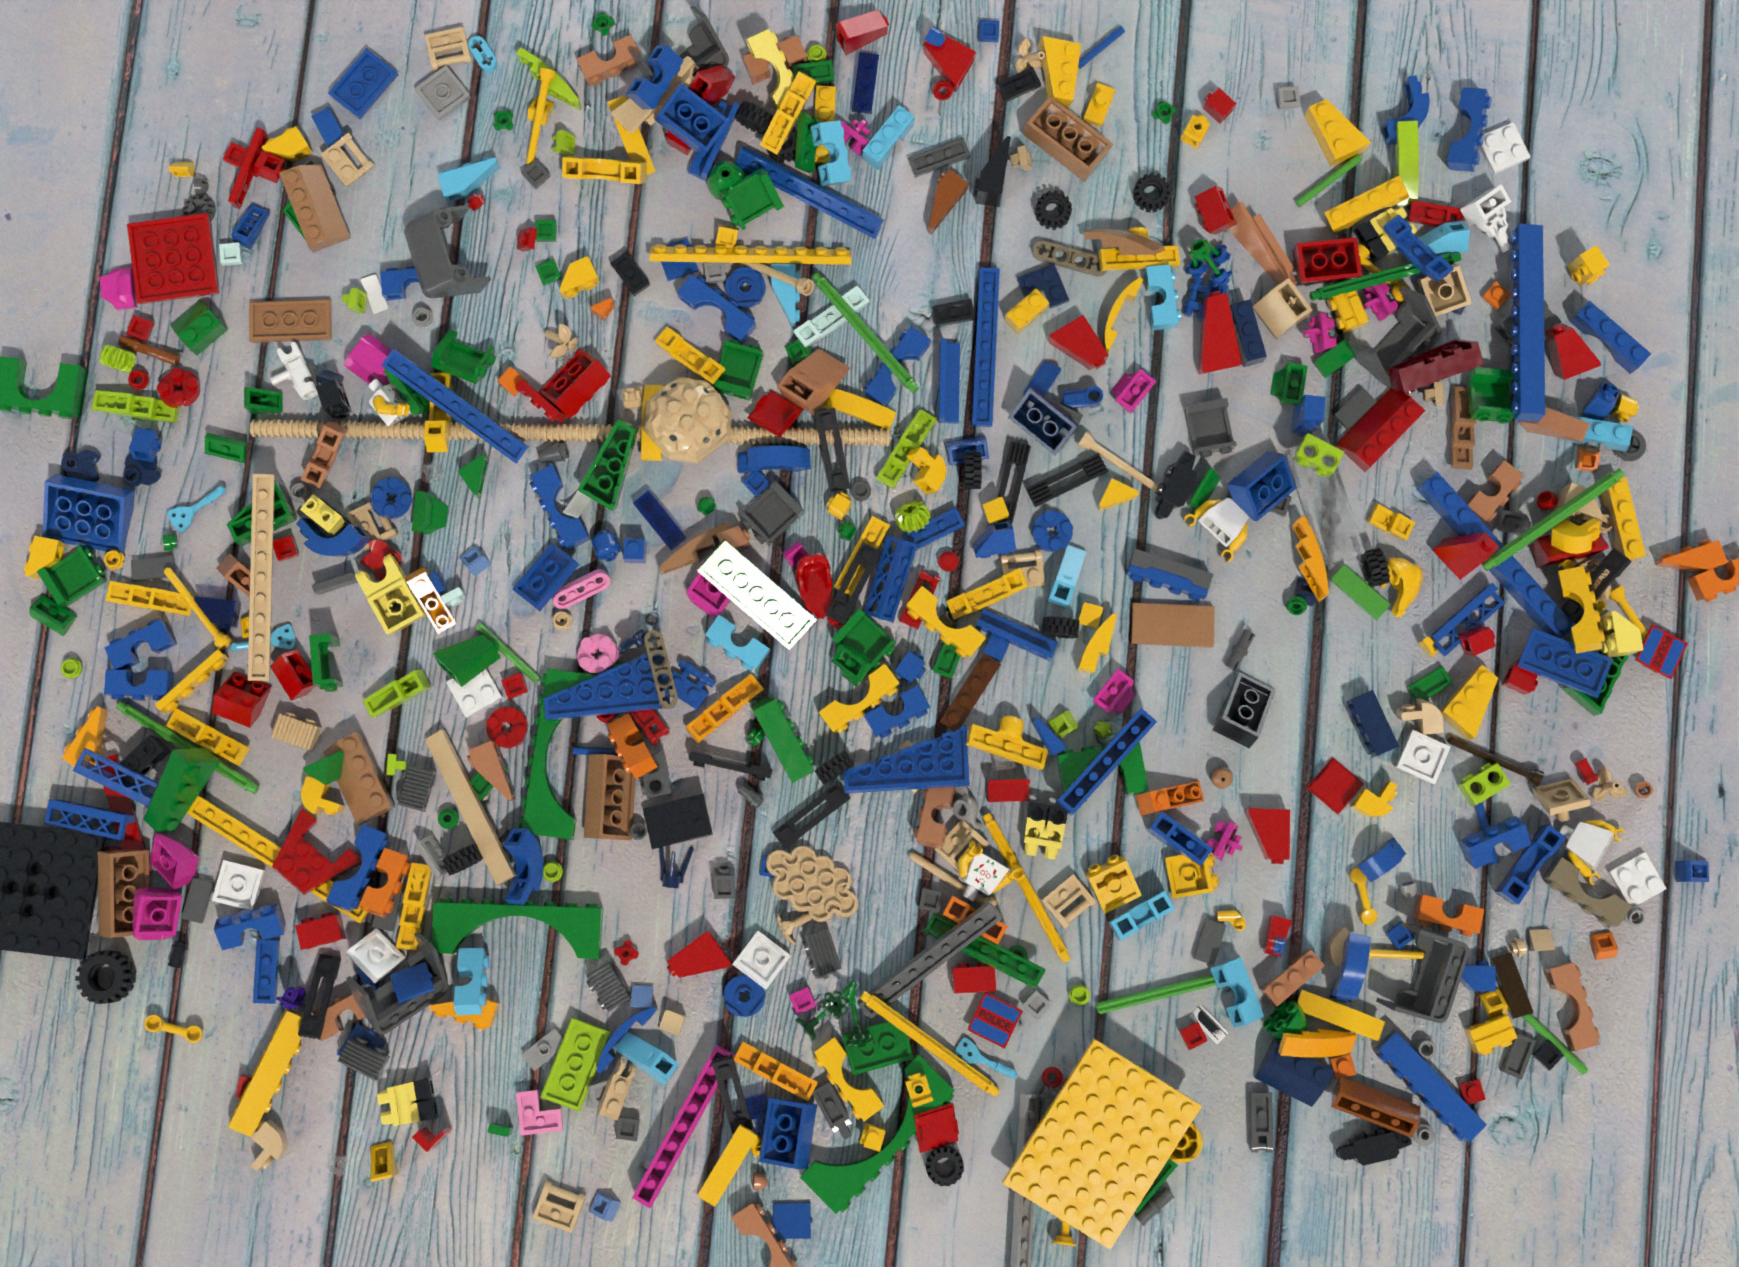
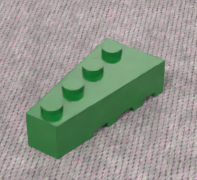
M622 418L616 421L577 489L579 492L611 511L617 509L639 428Z
M1600 649L1594 650V652L1604 655ZM1629 655L1609 657L1613 661L1598 698L1564 686L1562 690L1593 716L1602 714L1605 703L1613 691L1612 688L1619 678L1620 671Z
M770 695L751 705L752 711L757 717L790 781L794 783L814 772L811 766L815 764L810 754L805 755L802 750L805 747L800 736L795 737L792 731L795 729V726L791 719H786L782 713L786 711L780 700L776 701L773 695Z
M207 748L173 749L143 820L157 833L174 832L215 771L220 760Z

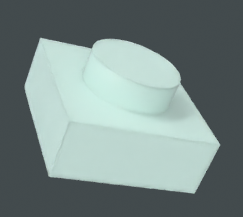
M239 242L219 244L222 266L243 264L242 246Z
M460 587L441 596L444 604L447 606L451 605L452 607L462 603V599L466 597Z

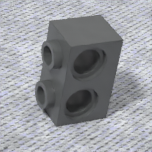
M664 752L652 754L658 767L655 771L643 775L644 783H641L642 794L646 795L648 799L671 795L673 791L666 755ZM654 781L661 782L662 786L658 792L651 790V784Z

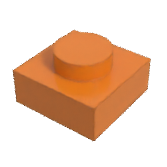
M1496 281L1481 298L1497 311L1511 293Z
M1351 1054L1329 1059L1331 1068L1334 1070L1335 1080H1338L1340 1076L1349 1077L1356 1075Z

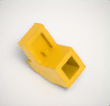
M921 447L910 450L906 457L920 469L912 482L926 495L937 492L946 477V465L943 458L939 454L930 456L929 452Z
M1593 517L1581 526L1568 520L1563 521L1552 528L1551 545L1567 553L1578 554L1590 551L1592 542L1599 538L1600 520Z
M306 776L301 790V800L308 811L320 815L322 808H324L322 812L334 816L336 812H343L344 805L326 800L331 783L324 785L315 778Z
M1392 781L1386 782L1377 796L1367 789H1362L1350 807L1366 817L1386 815L1394 808L1387 802H1391L1396 796L1397 792L1395 789L1398 785Z

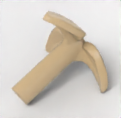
M1027 38L1023 39L1019 45L1018 52L1023 58L1016 59L1015 67L1018 73L1026 70L1027 62L1034 69L1041 68L1042 59L1045 58L1043 51L1030 53L1031 45Z
M559 323L558 334L551 330H546L545 336L559 344L550 352V357L557 358L565 355L567 347L570 351L576 349L578 338L573 337L570 339L572 333L566 325Z
M1606 767L1599 770L1597 781L1602 787H1595L1592 791V798L1595 802L1603 801L1606 798L1607 791L1613 798H1621L1628 794V791L1620 782H1610L1612 776Z
M778 912L777 925L779 930L782 931L783 937L789 943L795 945L796 942L792 940L790 934L795 928L812 920L807 912L792 921H782L780 912Z

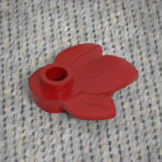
M371 540L368 543L372 552L366 554L360 563L368 569L375 570V580H384L387 573L383 562L384 557L391 554L396 558L398 564L401 565L402 556L399 551L390 549L386 542Z

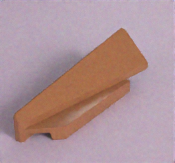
M1242 201L1231 209L1237 224L1228 228V230L1277 285L1288 278L1296 285L1298 282L1291 272L1293 265L1261 215L1258 214L1252 218Z

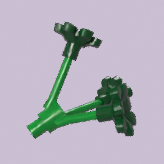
M850 981L842 994L840 991H834L833 994L830 992L824 995L826 1000L821 1001V1007L826 1009L816 1018L813 1017L809 1021H804L800 1018L795 1019L804 1028L803 1031L809 1035L812 1041L817 1037L814 1033V1027L819 1024V1020L825 1015L831 1016L832 1013L835 1019H839L841 1012L845 1014L848 1011V1007L845 1004L851 1005L855 1026L853 1027L854 1035L850 1036L849 1040L846 1041V1046L853 1047L858 1044L859 1047L866 1046L865 1043L873 1041L872 1035L863 1034L862 1028L859 1026L856 998L854 997L857 987L856 982Z

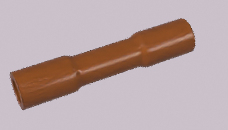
M121 335L119 338L118 346L155 357L160 361L175 366L180 361V354L159 349L125 335Z

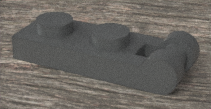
M1250 1092L1251 1153H1258V1150L1273 1153V1103L1271 1092ZM1258 1136H1265V1142H1258Z

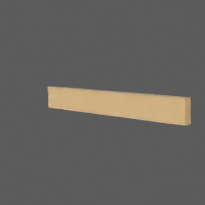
M441 729L424 739L496 885H501L517 876L445 730Z

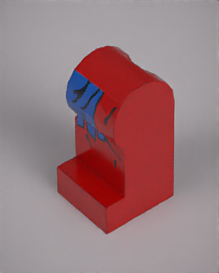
M1270 915L1264 943L1265 954L1277 957L1282 956L1292 920Z

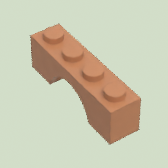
M1566 962L1544 968L1550 989L1563 992L1568 996L1573 1006V1017L1570 1023L1563 1029L1568 1049L1578 1051L1600 1045L1598 1041L1600 1039L1599 1031L1594 1027L1592 1021L1594 1017L1593 1012L1586 1002L1587 992L1579 979L1581 977L1579 967L1575 965V962Z
M752 1201L732 1214L731 1218L742 1236L756 1235L768 1244L771 1251V1262L768 1267H798L794 1259L790 1260L786 1252H788V1249L784 1242L776 1239L774 1234L777 1231L771 1222H766L763 1217L766 1213L759 1203L756 1205Z

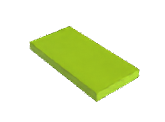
M571 1017L540 1097L580 1112L588 1092L587 1085H590L599 1058L611 1031Z

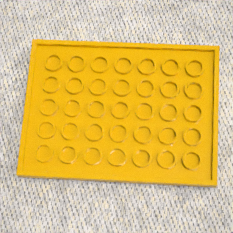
M1093 1038L1002 1180V1183L1111 1249L1202 1106Z

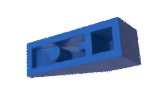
M1161 812L1148 830L1150 834L1162 843L1202 866L1213 850L1212 847L1164 812Z

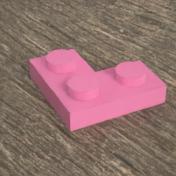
M538 1090L516 1093L520 1136L564 1130L562 1109L540 1111Z

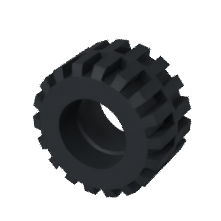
M112 950L97 951L95 954H89L87 956L88 959L81 961L83 966L77 968L76 972H79V976H75V981H79V985H76L77 989H82L80 994L82 997H88L87 1000L89 1002H95V1004L121 1001V998L127 997L129 995L127 992L132 991L134 988L131 986V983L136 982V978H133L136 969L131 968L134 965L133 962L128 961L129 957L121 955V952ZM105 964L109 965L115 974L114 983L107 990L102 988L97 980L98 972Z

